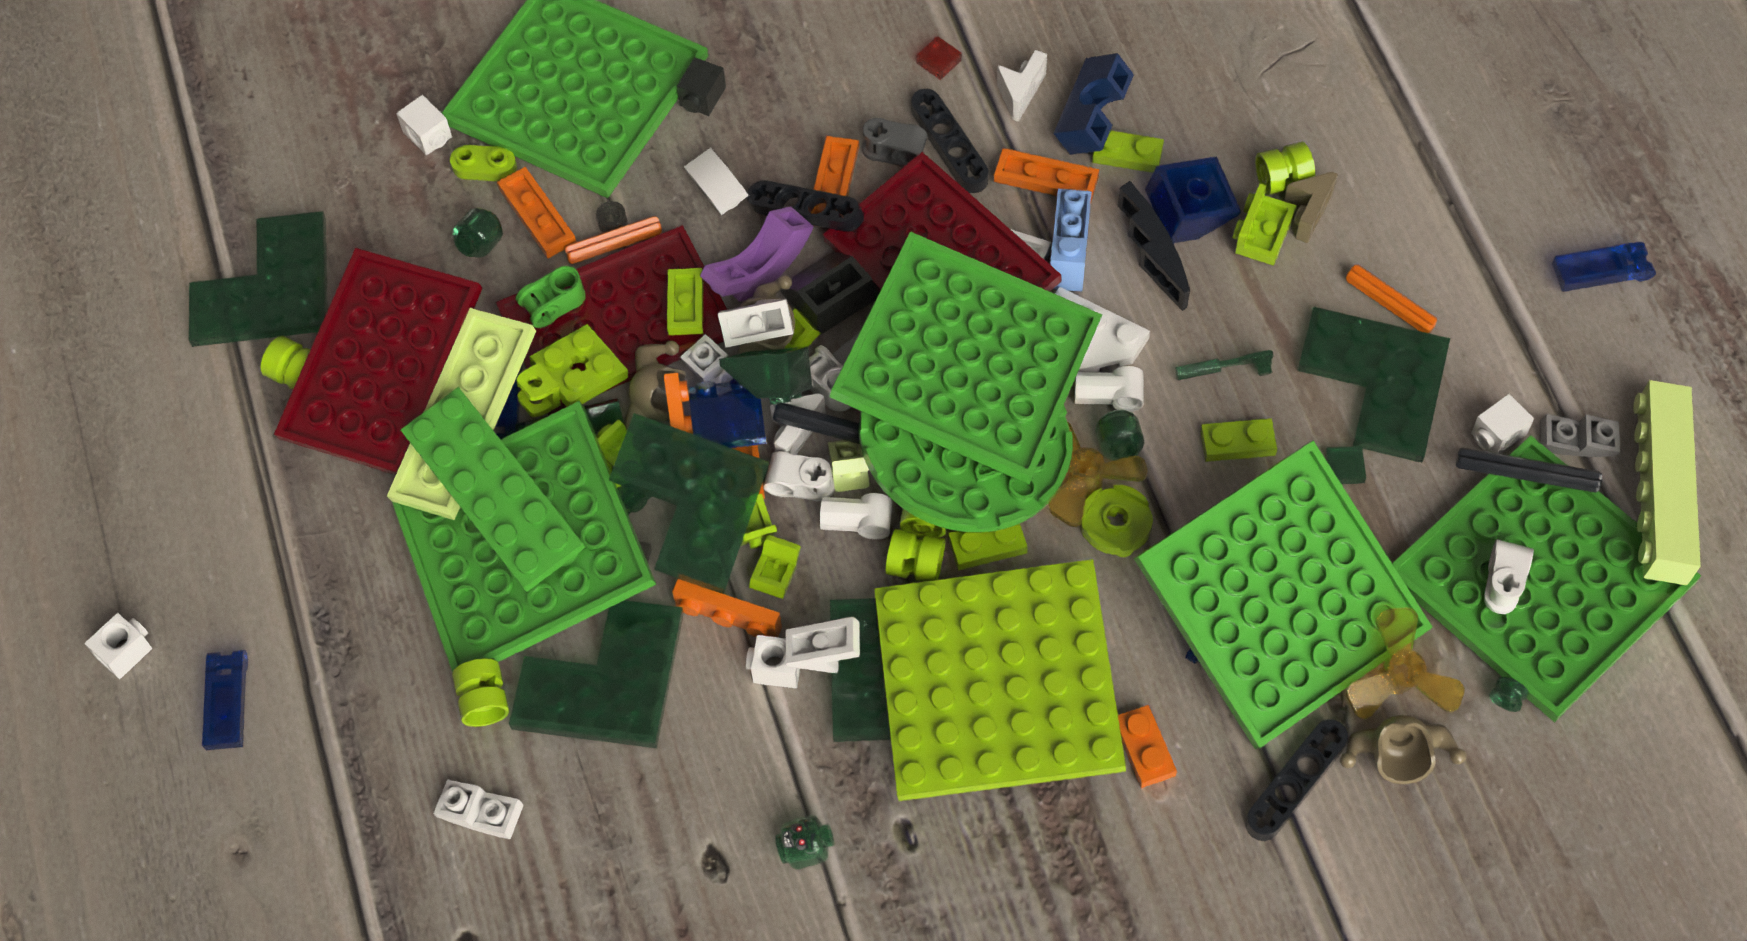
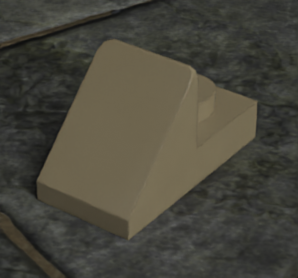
M1328 172L1290 183L1287 186L1284 202L1297 205L1296 209H1298L1294 219V224L1298 225L1295 239L1305 243L1309 242L1334 193L1337 173Z

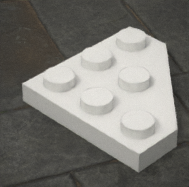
M1059 287L1055 293L1056 295L1102 314L1078 372H1099L1100 368L1119 364V367L1133 364L1148 341L1150 331Z

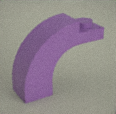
M792 207L770 211L760 232L744 251L731 259L705 265L700 277L710 285L715 293L720 294L722 297L733 295L739 302L749 299L753 296L758 286L775 281L784 273L804 247L814 226Z

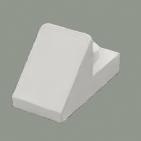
M1035 50L1029 61L1024 60L1019 73L998 65L997 67L998 89L1012 119L1017 122L1021 119L1046 75L1047 54Z
M787 299L758 300L753 305L723 310L718 313L725 347L794 334Z
M819 393L778 401L826 414L824 396ZM774 402L770 405L772 420L774 410L778 402ZM775 422L782 426L774 437L775 452L784 451L797 455L812 434V431Z
M854 617L786 629L785 664L788 667L836 673L838 672L839 660L860 657L859 621Z

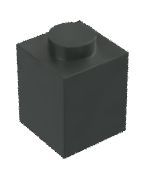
M694 57L677 85L680 106L692 113L698 112L710 116L726 89L724 68Z

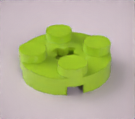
M1113 485V488L1095 490L1085 500L1081 512V533L1097 550L1118 557H1127L1133 551L1142 547L1150 537L1153 526V514L1149 508L1148 500L1138 490L1126 485ZM1118 513L1122 514L1125 524L1118 526L1110 524L1111 521L1107 518L1109 515L1116 517Z

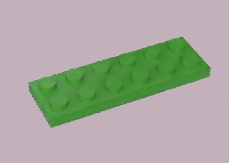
M459 387L401 429L408 441L526 592L586 548Z

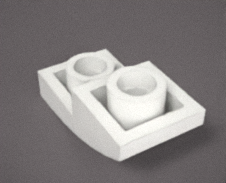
M711 148L684 166L689 176L702 189L708 200L721 215L736 207L739 202L749 196Z
M706 334L680 357L697 378L730 411L756 389L754 382L732 363L728 354Z
M447 780L433 814L438 818L475 831L511 839L524 805L516 798L487 793L480 786Z

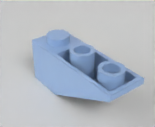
M1058 189L1050 265L1061 274L1062 282L1053 288L1055 290L1061 287L1068 291H1083L1092 191Z

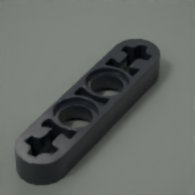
M931 89L918 90L911 99L913 117L919 126L927 132V138L957 183L969 193L983 191L988 185L989 170L987 165L939 94ZM925 102L927 106L931 105V112L933 115L930 116V111L927 109V107L925 105L920 106V104ZM937 124H946L951 129L947 133L939 134L933 130V127ZM961 147L967 153L963 157L957 158L951 156L948 152L952 148ZM969 164H970V167H969L970 171L972 172V174H973L974 176H979V179H976V180H975V178L972 177V176L968 177V168H967V166H968Z
M772 181L756 182L747 192L749 195L747 197L748 202L754 211L761 215L768 216L770 211L782 209L789 199L799 198L792 208L814 226L849 232L858 228L864 220V212L856 199L848 196ZM818 204H826L822 212L817 214L811 213Z
M1331 719L1321 721L1250 808L1246 818V829L1252 838L1258 841L1273 839L1340 756L1348 740V732L1342 723ZM1331 732L1336 734L1335 742H1330L1322 754L1318 748L1322 744L1324 735L1328 736ZM1301 758H1311L1316 761L1318 771L1311 775L1305 774L1300 771L1297 762ZM1281 785L1292 787L1296 792V799L1292 802L1279 800L1275 793L1276 788ZM1270 806H1272L1276 811L1272 815L1270 826L1265 825L1262 829L1256 825L1257 817L1262 819L1269 811Z

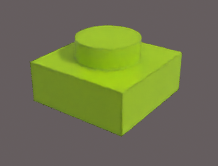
M795 308L792 311L795 319L794 334L785 348L791 355L799 358L821 333L802 312Z

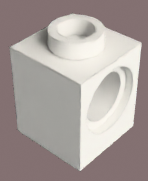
M423 95L396 113L403 133L426 156L435 149L441 148L452 138L446 117Z
M1508 394L1477 417L1471 434L1482 449L1502 454L1527 435L1534 418Z
M116 613L84 643L95 658L118 679H121L152 650V647L144 638L148 634L147 630L134 618L128 622L119 613ZM127 639L124 645L115 648L120 641Z
M757 635L755 648H748L746 669L751 670L753 683L797 689L800 668L788 667L785 664L786 638ZM771 657L782 659L779 664L774 666L765 664V661Z

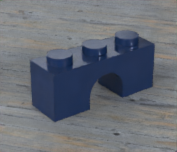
M1118 53L1089 57L1084 61L1053 133L1070 155L1103 150L1113 125L1101 109L1110 102L1124 100L1134 76Z

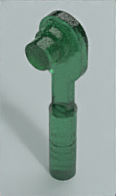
M1267 350L1224 361H1219L1217 358L1175 367V372L1179 381L1221 372V368L1252 363L1257 368L1259 376H1265L1273 373L1271 365L1274 354L1272 350Z

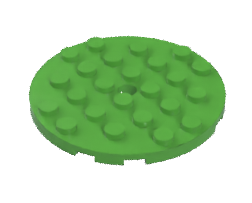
M1064 405L1030 484L862 411L859 417V440L862 454L868 469L882 490L894 502L912 515L933 525L955 531H997L1015 526L1036 515L1053 499L1060 489L1068 472L1073 450V435L1069 431L1066 419L1067 411Z

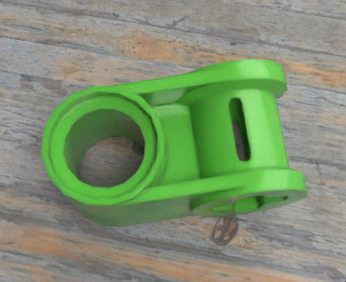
M561 266L541 279L524 286L518 292L516 301L521 307L526 308L531 316L530 322L535 328H543L583 304L586 293L578 271L570 266ZM567 286H572V287L569 288V289L562 290V289H564V288L567 287Z

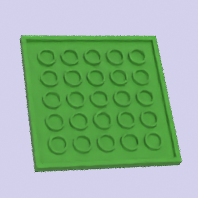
M526 0L443 110L442 114L446 117L449 127L491 146L505 148L513 152L514 156L605 198H609L678 100L677 85L695 57L705 61L708 57V49L597 0Z
M910 232L844 363L829 397L1030 484L1102 314Z
M580 401L501 439L586 547L528 592L517 581L461 507L455 520L392 502L452 672L457 666L475 659L486 658L500 662L656 585L585 407Z
M1531 435L1509 455L1566 465ZM1488 474L1392 563L1420 606L1554 723L1673 607L1701 577L1696 572L1688 585L1643 578V563H1640L1638 560L1639 547L1642 543V532H1638L1637 522L1599 491L1589 492ZM1496 539L1534 549L1525 589L1522 595L1519 596L1515 609L1507 614H1497L1491 611L1484 602L1489 574L1488 565Z
M1314 440L1308 442L1133 558L1254 749L1261 748L1433 628Z

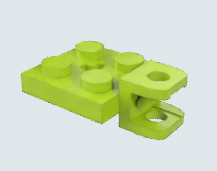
M586 324L530 356L531 367L524 370L517 377V386L522 389L518 393V402L532 417L542 416L559 407L560 400L566 407L578 401L584 404L627 379L628 369L590 326ZM575 363H583L586 370L581 371L579 368L572 370L571 368ZM542 399V402L539 404H532L529 401H537Z

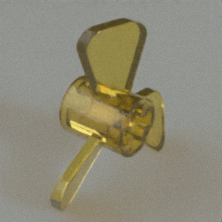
M1067 422L1069 431L1073 435V450L1067 482L1049 501L1048 508L1054 517L1071 527H1077L1081 525L1086 499L1092 492L1102 488L1103 478L1140 482L1147 478L1148 470L1145 460L1139 456L1126 457L1105 463L1102 454L1097 450L1080 447L1071 424Z
M1408 607L1388 609L1377 616L1376 625L1390 658L1381 664L1378 675L1358 680L1348 686L1346 697L1357 717L1361 719L1371 717L1390 693L1403 694L1414 687L1445 712H1454L1460 707L1465 692L1463 684L1454 678L1426 672L1424 659L1418 653L1412 651L1418 622V614L1414 609ZM1406 665L1409 669L1407 670L1408 679L1411 681H1404L1405 675L1403 673L1395 675L1394 666Z

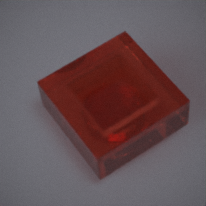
M939 36L934 38L916 55V63L939 80L962 61V53Z

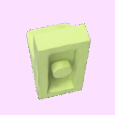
M845 440L828 442L835 491L842 492L868 488L870 485L869 469L863 457L860 444Z

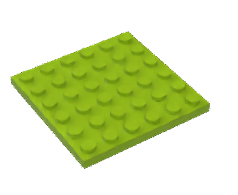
M1093 559L874 588L898 801L1126 772Z

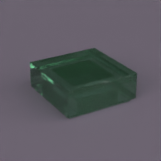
M1362 446L1326 448V461L1341 484L1365 483L1366 471Z

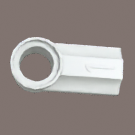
M1122 366L1116 368L1113 373L1078 372L1075 378V404L1113 405L1116 410L1124 412L1139 410L1144 405L1143 371L1133 366Z
M879 493L865 494L861 499L823 497L820 509V529L854 531L868 539H884L890 534L893 501L890 497Z

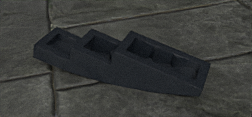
M1129 181L1119 188L1118 207L1130 219L1128 236L1141 249L1139 266L1183 311L1188 307L1190 287L1181 258L1168 231L1152 206L1133 183Z

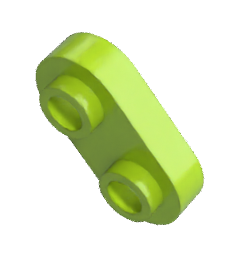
M463 145L456 148L450 156L453 173L465 180L498 182L517 170V163L513 152L502 147Z

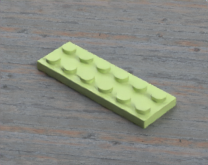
M470 308L425 411L459 387L492 430H494L536 333L533 325ZM410 443L387 497L392 502L455 520L460 506Z

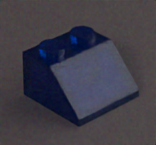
M1217 156L1156 166L1145 188L1150 203L1168 231L1173 244L1200 239L1236 218L1242 212Z
M740 376L731 379L730 382L716 384L714 381H703L697 383L694 387H689V403L696 453L767 444L758 378L751 379L747 376Z

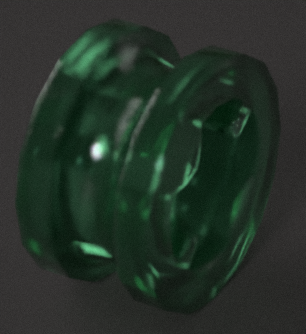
M1499 677L1495 683L1496 688H1493L1489 694L1490 699L1504 710L1510 712L1520 711L1523 706L1522 701L1526 700L1529 694L1527 688L1512 678Z

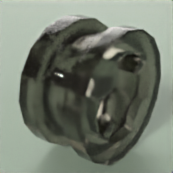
M609 201L597 208L596 219L601 232L604 233L627 225V216L622 204ZM610 215H616L613 222H607Z

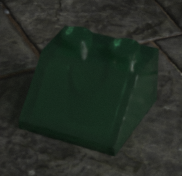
M808 346L746 351L719 359L720 367L757 399L769 398L770 404L791 402V399L802 398L801 392L812 388Z

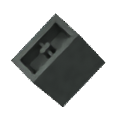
M838 252L830 253L791 278L792 286L789 289L780 290L791 305L802 312L821 333L820 335L874 301L873 279L853 256Z

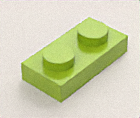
M1110 131L1103 150L1093 153L1092 163L1158 174L1164 139Z
M702 268L668 269V335L703 334V279L700 277Z
M1272 418L1201 425L1200 432L1205 462L1276 456L1277 444Z
M1020 523L1009 528L990 532L955 531L949 533V542L958 571L1028 553V546Z

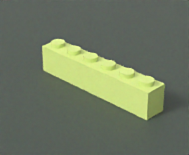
M1649 380L1642 393H1637L1633 404V412L1638 414L1634 441L1639 443L1635 470L1640 472L1636 500L1641 502L1637 530L1642 532V543L1639 547L1638 560L1640 563H1643V578L1688 585L1701 567L1692 387Z

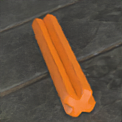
M651 216L568 244L564 247L565 254L569 263L574 264L660 235L662 227L657 216Z
M1356 264L1349 270L1346 280L1351 285L1421 333L1427 335L1434 329L1437 318L1360 265Z

